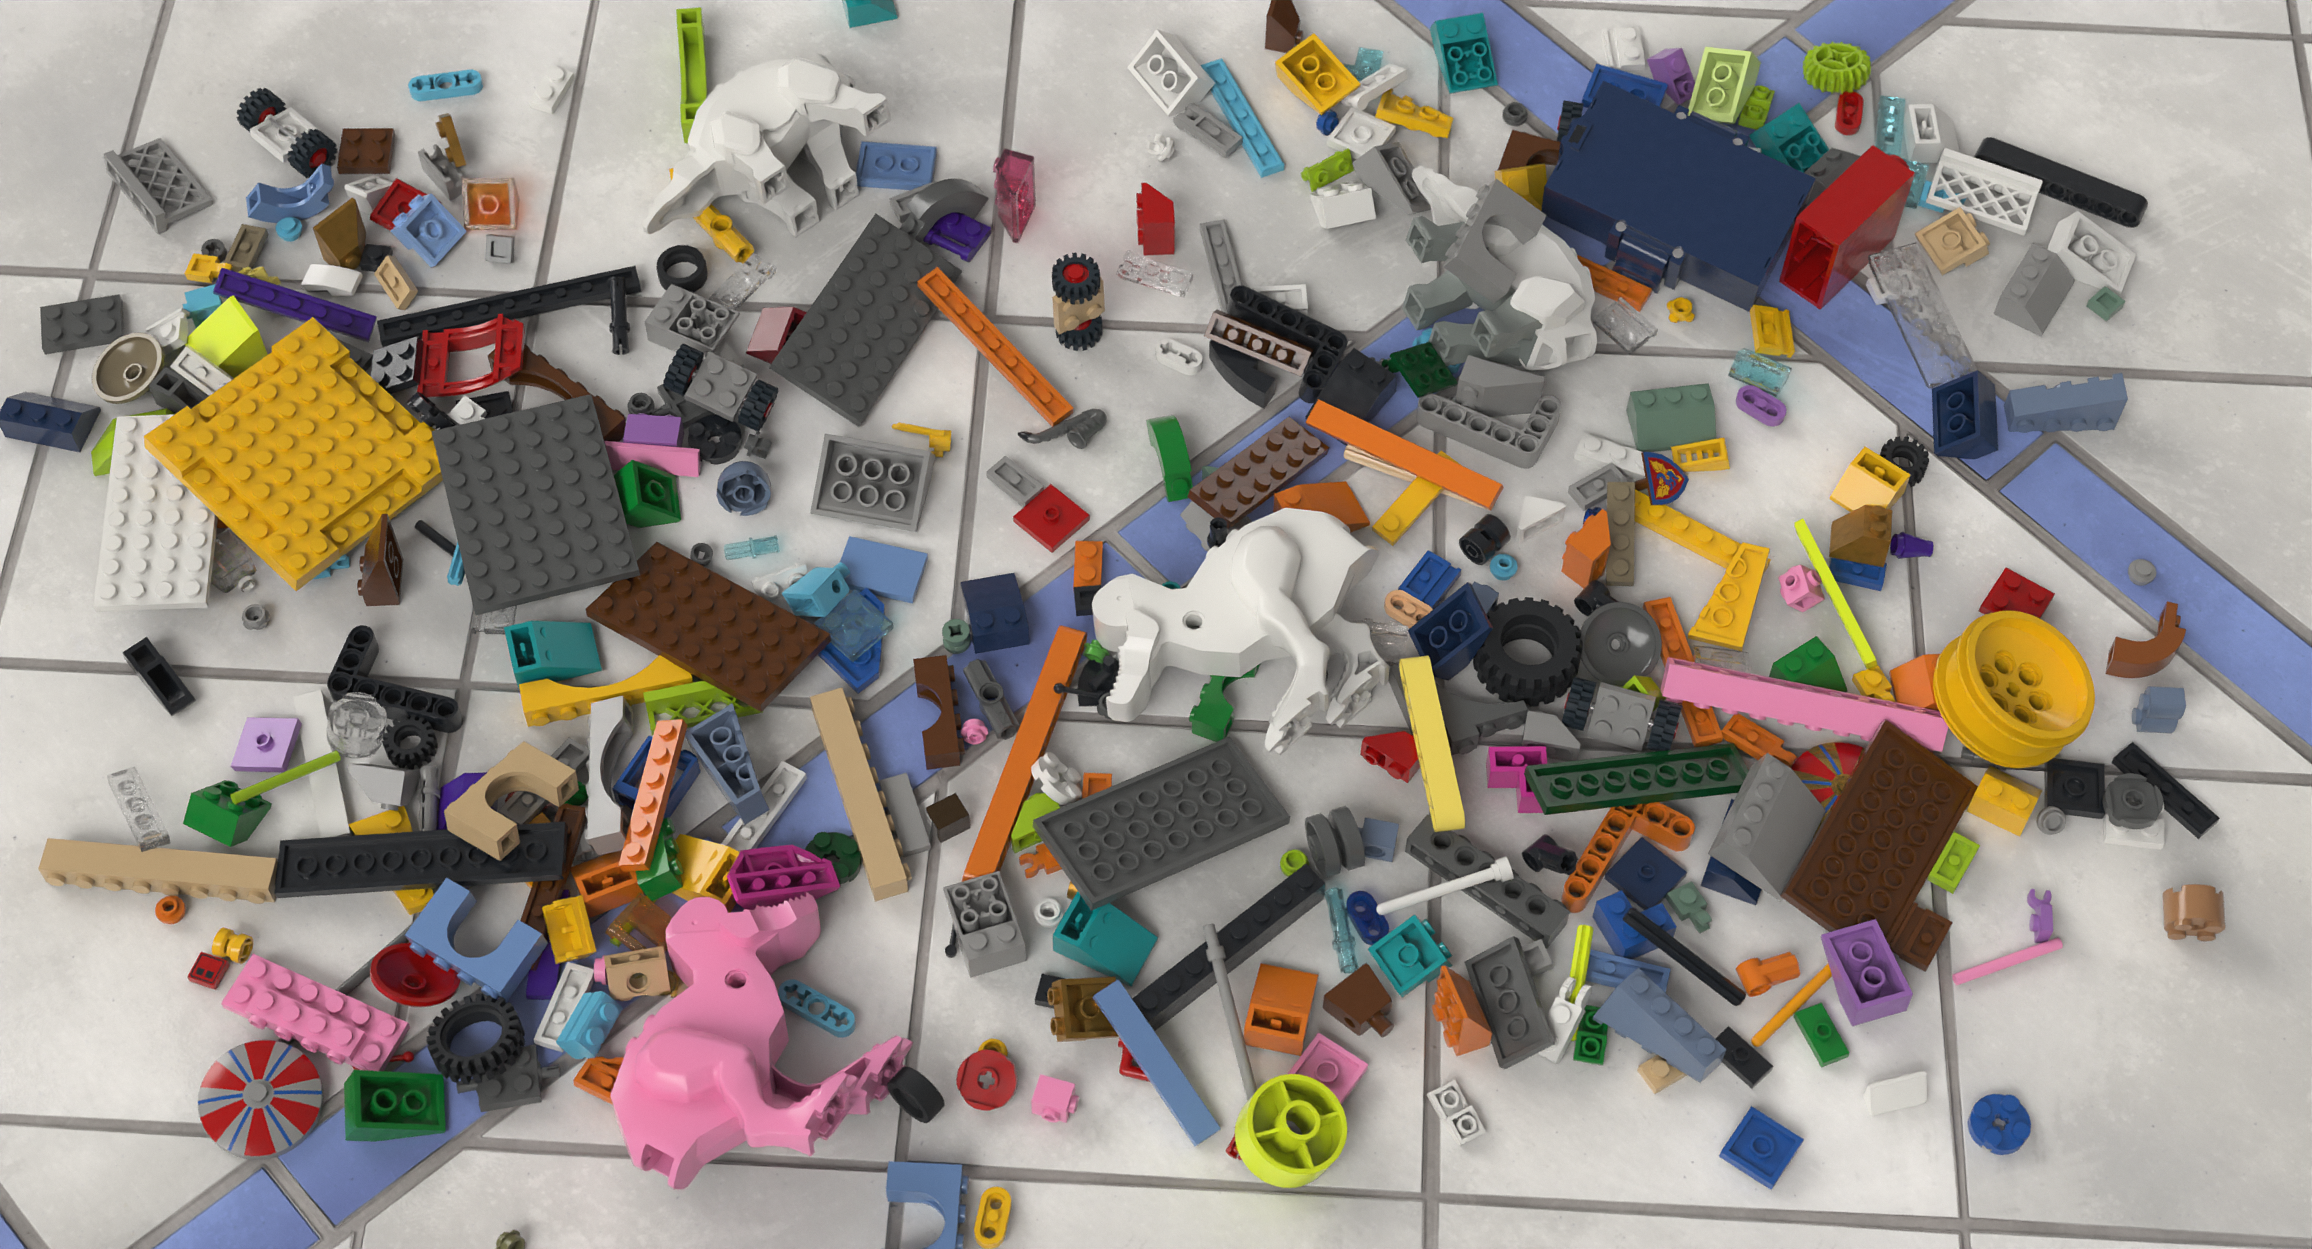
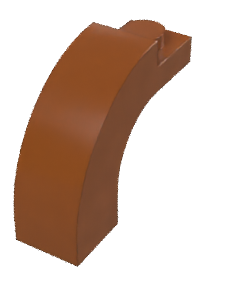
M2166 602L2159 617L2158 631L2155 638L2148 641H2132L2116 637L2108 653L2106 674L2122 678H2142L2164 669L2174 658L2186 633V629L2179 628L2181 616L2177 615L2178 604Z

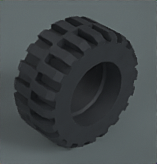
M1525 597L1522 601H1519L1518 598L1510 599L1508 604L1505 605L1502 602L1494 607V611H1488L1486 615L1493 629L1473 659L1474 670L1478 672L1477 677L1480 683H1487L1486 690L1492 695L1497 693L1499 695L1498 699L1507 702V700L1513 702L1524 700L1525 704H1529V707L1539 706V702L1549 704L1554 702L1555 696L1561 698L1567 693V688L1572 686L1573 679L1578 674L1583 650V641L1580 639L1581 632L1579 627L1574 626L1573 618L1569 614L1564 615L1563 609L1555 605L1553 607L1549 605V601L1541 599V602L1534 601L1533 597ZM1529 639L1545 646L1551 653L1552 658L1537 665L1522 664L1509 657L1504 651L1503 646L1514 640Z

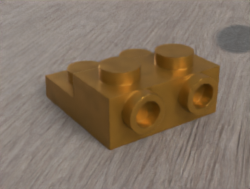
M1115 977L1060 979L1052 982V987L1048 989L1047 998L1049 1004L1054 1005L1055 1017H1052L1050 1021L1051 1033L1057 1036V1042L1119 1037L1093 999L1096 993L1115 982Z

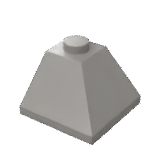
M367 763L348 764L349 772L372 802L381 803L382 809L398 810L399 806L409 805L420 779L419 770Z

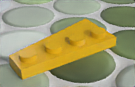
M1742 542L1727 567L1725 575L1720 583L1717 584L1713 595L1702 609L1695 625L1690 629L1688 639L1738 651L1743 650L1770 548Z
M404 805L400 806L398 810H388L348 824L354 835L413 832ZM432 888L393 891L409 915L421 912L434 895Z

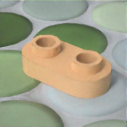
M1403 590L1391 591L1385 598L1384 609L1387 615L1409 629L1418 622L1417 620L1424 618L1433 610L1429 605ZM1394 606H1401L1402 608L1396 609Z

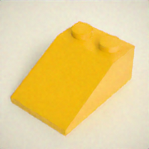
M1315 33L1275 61L1277 77L1295 96L1320 115L1327 112L1361 86L1360 82Z

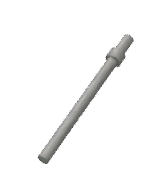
M1208 924L1203 926L1208 946L1206 954L1208 961L1212 962L1248 1101L1257 1091L1223 960L1226 958L1224 948L1219 944L1215 925Z

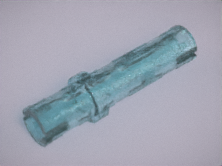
M1337 887L1330 888L1325 891L1324 895L1334 939L1332 946L1338 955L1340 972L1345 974L1353 973L1359 968L1354 949L1356 941L1350 932L1343 890Z

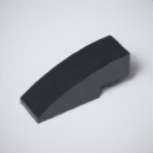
M1210 340L1209 358L1216 370L1238 393L1265 409L1275 394L1276 379L1257 370L1258 360L1238 350Z
M147 637L122 652L129 666L171 716H174L196 701L169 663L159 654Z

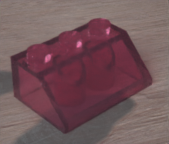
M1005 148L1001 157L996 158L993 166V172L996 173L994 189H997L995 205H998V217L1014 243H1018L1036 206L1034 156Z

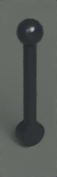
M1056 683L1053 688L1057 694L1063 692L1093 697L1097 701L1106 693L1104 690L1096 693L1064 687L1062 683Z
M954 924L952 925L949 945L945 948V954L949 958H953L957 954L955 947L957 935Z

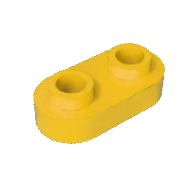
M1001 1187L987 1189L980 1199L974 1226V1236L978 1245L985 1249H994L1000 1246L1005 1239L1012 1205L1010 1194ZM995 1202L1002 1205L999 1209L991 1208V1205ZM987 1231L995 1232V1236L992 1238H987L984 1234Z

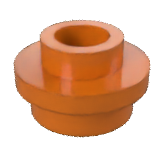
M166 896L157 903L155 914L158 920L163 923L176 924L183 918L186 907L181 898ZM174 906L172 910L165 911L167 908Z

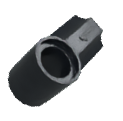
M1592 580L1574 599L1576 608L1586 616H1589L1594 610L1605 604L1619 602L1610 596L1608 588L1597 580Z
M1546 834L1522 852L1523 860L1535 872L1546 868L1559 874L1570 875L1576 870V863L1578 861L1576 853L1558 846L1554 839Z

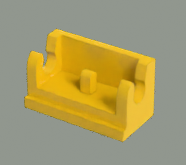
M582 895L553 901V904L542 907L556 964L585 959L596 952Z

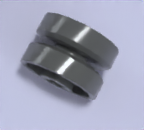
M1343 806L1331 810L1328 819L1321 813L1305 818L1308 846L1316 868L1323 878L1339 874L1342 865L1348 871L1365 866L1362 838L1349 808Z

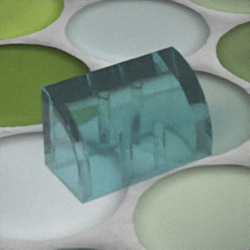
M1743 348L1737 352L1728 376L1745 384L1756 386L1764 392L1777 397L1783 389L1792 368Z

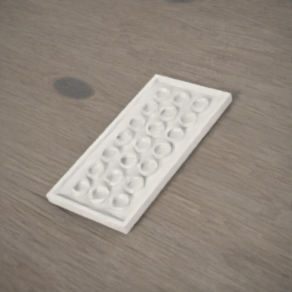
M173 415L117 417L93 602L96 612L208 608L218 517L144 446V436Z

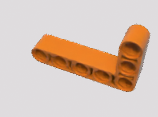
M1660 802L1630 805L1634 809H1628L1624 806L1611 807L1577 862L1576 870L1570 874L1565 882L1561 902L1572 913L1584 910L1632 829L1671 850L1684 851L1690 846L1695 830L1693 821ZM1649 818H1655L1659 822H1653ZM1614 826H1615V827H1618V828L1621 829V830H1620V831H1615V830L1611 829L1610 827H1614ZM1675 831H1680V832L1684 833L1685 835H1684V836L1678 835V834L1675 833ZM1598 848H1603V849H1605V850L1608 851V852H1607V853H1602V852H1599L1597 849H1598ZM1584 870H1590L1594 875L1586 874ZM1570 893H1579L1581 897H1574Z

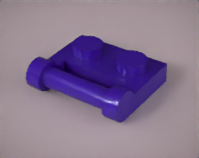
M953 212L936 221L923 241L930 245L934 243L959 255L962 260L970 262L991 235V227L959 212ZM942 234V235H944V236H946V237H948V238H951V239H953V240H955V241H957V242H959V243L965 245V247L962 246V245H960V244H957V243H955V242H953V241H951V240H949V239H947V238H945V237H943V236H940V235Z

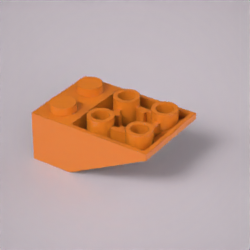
M1261 963L1244 1027L1243 1037L1245 1045L1301 1056L1318 975Z
M1446 965L1442 966L1439 979H1437L1438 987L1437 992L1434 993L1435 1003L1432 1005V1011L1436 1021H1441L1445 1029L1443 1035L1449 1048L1453 1047L1456 1056L1490 1046L1492 1031L1470 982Z

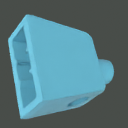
M841 562L833 568L816 567L782 592V595L794 615L826 617L849 593V587L845 579L850 575V570Z

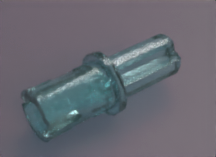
M777 535L755 540L751 537L749 541L724 545L726 560H733L752 556L755 559L757 555L779 553Z

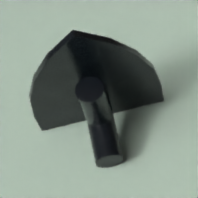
M1111 655L1105 656L1103 663L1089 660L1081 672L1077 689L1096 693L1104 690L1106 693H1109L1110 690L1114 689L1113 684L1116 683L1119 661ZM1077 695L1079 706L1099 705L1096 698Z

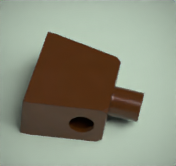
M1367 963L1324 995L1322 1008L1356 1035L1360 1036L1372 1027L1381 1037H1385L1394 1028V1024L1386 1017L1391 1011V997Z

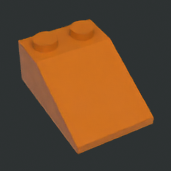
M1346 481L1300 484L1274 494L1273 513L1283 508L1324 512L1341 520L1350 528V533L1370 525V521Z

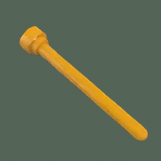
M1829 964L1822 968L1752 1037L1751 1042L1753 1046H1762L1832 977Z

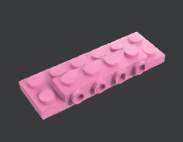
M252 954L221 1003L223 1008L247 1018L249 1023L259 1029L267 1027L274 1030V1033L283 1040L290 1041L292 1038L300 1042V1045L310 1052L316 1053L318 1050L327 1054V1058L337 1064L342 1065L345 1062L360 1070L384 1071L410 1028L409 1023L255 954Z

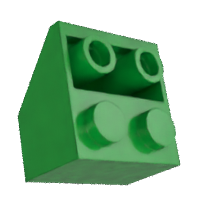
M224 780L191 793L183 824L232 847L249 839L271 809L272 803L258 795L235 805L231 799V794L242 789L235 782Z

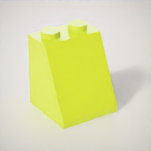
M234 295L229 297L187 337V343L185 344V347L187 344L233 378L268 355L259 330Z

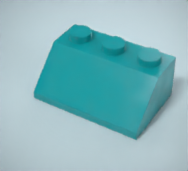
M842 0L849 28L898 19L893 0Z

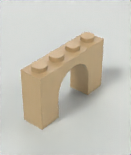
M523 741L515 749L511 750L496 766L490 768L487 774L479 781L472 784L456 801L449 804L447 809L444 810L447 829L501 861L520 844L517 823L491 809L492 804L505 794L527 791L535 793L554 805L561 807L579 790L576 770Z

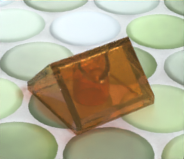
M514 178L461 179L465 230L517 229L520 200Z

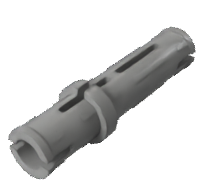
M432 765L420 768V789L417 791V799L420 803L419 831L437 830V801L440 799V791L437 787L439 769Z

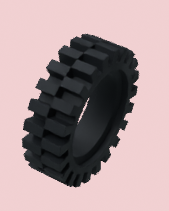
M476 994V1001L472 1002L469 995L463 997L465 1004L459 1005L456 1000L451 1003L454 1008L452 1011L445 1007L441 1010L443 1018L436 1016L433 1019L435 1026H429L428 1033L430 1036H427V1047L439 1072L441 1071L442 1076L446 1079L450 1077L451 1081L455 1083L461 1079L463 1084H470L471 1077H473L476 1084L482 1083L483 1075H487L488 1080H492L495 1078L493 1071L498 1070L502 1075L507 1071L504 1064L507 1063L513 1066L516 1062L513 1055L520 1057L522 1053L520 1046L525 1045L523 1037L525 1032L513 1005L510 1002L507 1003L502 997L495 1000L488 995L485 1000L483 994ZM491 1021L502 1027L499 1040L487 1051L466 1057L456 1055L450 1051L451 1042L455 1035L473 1023Z

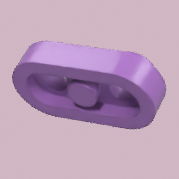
M1746 385L1739 389L1736 405L1741 411L1767 426H1778L1784 421L1786 407L1780 400L1756 386Z

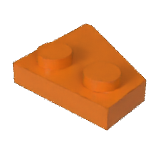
M605 1057L588 1058L573 1079L574 1086L612 1104L610 1095L624 1057H615L613 1059H606Z

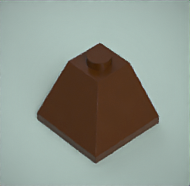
M1271 0L1266 17L1265 49L1287 53L1302 42L1303 31L1300 30V18L1292 0Z

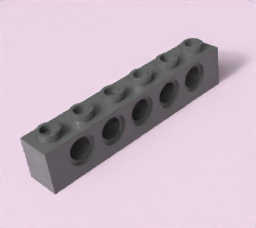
M1428 814L1407 838L1405 852L1447 881L1488 869L1491 864L1495 863V859L1490 853L1481 851L1473 846L1465 836L1457 835L1451 830L1435 832L1431 816ZM1436 845H1444L1447 848L1439 849ZM1459 861H1467L1470 865H1462ZM1513 869L1514 879L1501 882V880L1495 881L1494 879L1492 882L1486 881L1461 890L1534 941L1542 939L1546 949L1567 925L1570 911L1567 910L1565 905L1556 899L1552 900L1537 885L1527 883ZM1507 893H1514V894H1516L1518 897H1517V898H1510V897H1508L1506 894H1507ZM1537 909L1542 914H1533L1530 910Z

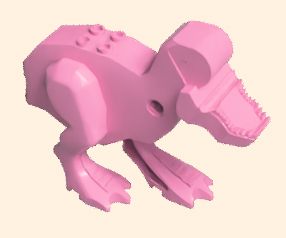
M806 892V897L801 895V899L795 897L794 901L789 898V901L784 900V904L779 903L778 907L773 905L772 908L770 906L765 908L764 906L759 907L756 905L754 910L744 909L743 912L728 913L724 904L719 900L710 897H697L681 906L666 928V943L672 970L689 988L664 1005L656 1015L651 1014L646 1019L640 1036L638 1038L633 1037L628 1042L626 1054L610 1096L617 1123L633 1165L644 1171L654 1169L669 1177L668 1185L673 1189H685L705 1164L745 1141L751 1147L780 1146L795 1149L812 1156L815 1153L813 1143L819 1137L827 1140L847 1114L867 1115L870 1113L869 1103L874 1098L882 1101L888 1096L887 1083L904 1067V1058L912 1047L913 1042L897 1035L881 1045L876 1044L871 1051L866 1052L860 1059L821 1083L810 1085L799 1083L785 1076L775 1067L777 1060L789 1041L784 1010L771 975L780 966L802 958L820 935L821 925L818 905L814 897Z

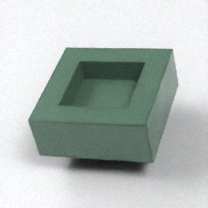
M2104 286L2088 300L2086 307L2107 322L2123 308L2125 300Z

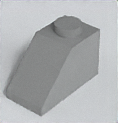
M1527 711L1522 746H1546L1547 758L1563 761H1576L1578 759L1580 743L1556 715L1548 714L1545 711Z

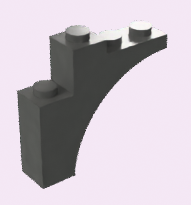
M1399 664L1390 666L1388 681L1409 730L1413 735ZM1435 682L1451 756L1470 753L1477 748L1478 739L1481 736L1489 737L1498 731L1517 729L1522 724H1525L1528 709L1524 700L1505 704L1480 703L1459 697Z

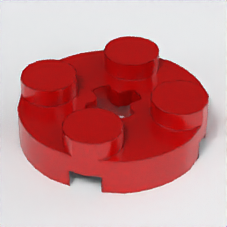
M981 1050L971 1054L961 1063L957 1072L956 1083L961 1096L968 1105L978 1110L988 1111L1003 1107L1012 1099L1017 1089L1018 1075L1015 1064L1006 1055L995 1050ZM987 1071L992 1073L995 1083L994 1085H989L988 1089L983 1088L984 1083L979 1081L981 1075H986Z

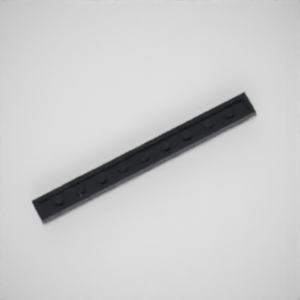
M636 266L378 320L380 341L382 347H386L416 336L422 339L423 330H428L429 333H443L444 329L471 327L492 321L497 318L498 314H503L505 318L513 320L611 299L609 279L612 277H616L617 287L619 286L618 276L626 279V295L642 292Z

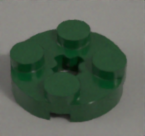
M819 832L805 848L806 851L813 853L820 859H826L832 855L839 859V862H833L832 864L839 884L846 883L848 880L850 883L860 871L861 855L858 844L854 839L845 834Z

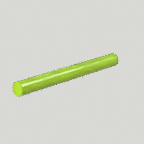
M335 750L232 793L231 799L235 805L339 762L341 761L340 754Z

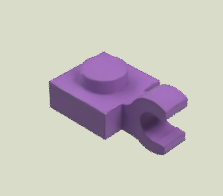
M2031 889L2027 895V903L2035 910V914H2031L2029 923L2030 931L2034 932L2035 943L2048 941L2053 932L2052 905L2050 904L2052 895L2050 890L2045 891L2043 900L2035 897V889Z

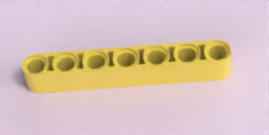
M1427 655L1400 659V676L1434 831L1443 832L1464 829V810L1430 658Z

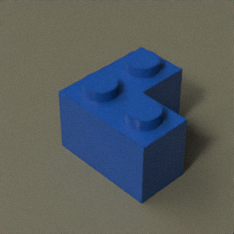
M1621 890L1596 901L1592 917L1614 954L1633 960L1658 949V947L1623 921L1624 914L1632 906ZM1663 903L1641 912L1674 937L1677 926Z

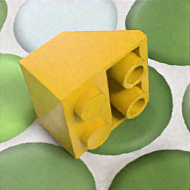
M1864 447L1849 464L1829 499L1849 512L1864 505L1881 506L1891 509L1904 494L1911 475L1869 448Z

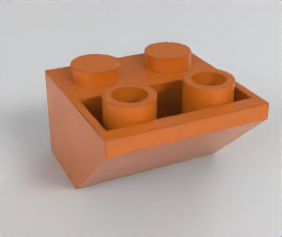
M1604 509L1595 516L1593 514L1590 515L1584 522L1583 528L1578 532H1572L1565 542L1567 546L1562 556L1564 561L1561 572L1582 588H1585L1592 580H1598L1605 572L1611 542L1607 511Z
M622 850L607 853L573 866L570 869L578 892L583 896L589 918L644 897L643 890L638 886L636 871L623 872L618 866Z

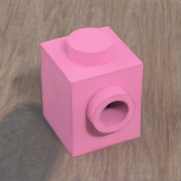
M1040 1074L1031 1100L1032 1113L1042 1116L1043 1119L1049 1122L1062 1121L1067 1123L1069 1114L1076 1112L1079 1102V1096L1075 1095V1084Z

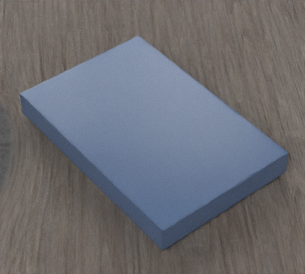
M862 141L856 170L857 186L913 190L933 181L937 147Z
M849 536L840 562L845 564L850 570V575L845 579L850 590L861 592L868 588L876 596L913 604L928 561V553Z

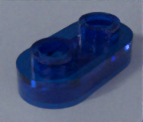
M1356 891L1347 898L1346 913L1362 941L1372 946L1389 933V924L1384 915L1377 913L1376 908L1378 904L1373 896L1365 891ZM1360 906L1363 907L1365 910L1359 912L1355 908ZM1376 930L1379 934L1371 935L1369 931Z

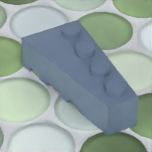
M2112 374L2113 379L2101 381L2099 376L2087 378L2088 383L2071 385V381L2060 382V384L2050 389H2047L2046 385L2010 390L2004 403L2008 431L2027 433L2030 431L2080 432L2083 430H2114L2128 400L2123 374Z

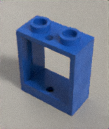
M651 736L646 738L612 788L616 803L623 806L627 805L632 810L634 809L639 790L635 788V785L644 772L653 738ZM688 750L680 752L677 768L684 772L670 791L664 813L665 818L671 817L701 772L698 758Z

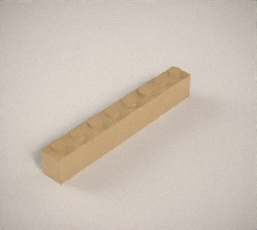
M843 687L810 696L812 712L854 839L858 844L861 861L874 900L876 902L908 892L907 881L912 880L907 863H901L899 856L903 855V850L899 838L893 839L891 832L895 831L891 814L885 815L883 809L887 807L884 793L882 790L877 791L875 784L879 783L875 767L869 768L867 760H870L871 756L867 743L861 744L859 738L863 736L859 720L854 721L852 713H855L851 696H845Z
M47 838L38 870L45 881L54 886L71 884L85 889H90L94 886L105 887L111 891L128 889L142 894L162 892L168 896L184 894L198 899L218 897L225 901L240 899L248 900L255 904H262L264 902L275 903L276 895L274 892L278 861L276 858Z

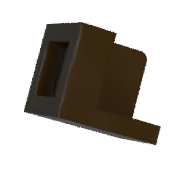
M956 793L926 808L928 816L936 827L937 838L940 843L970 829L969 813Z

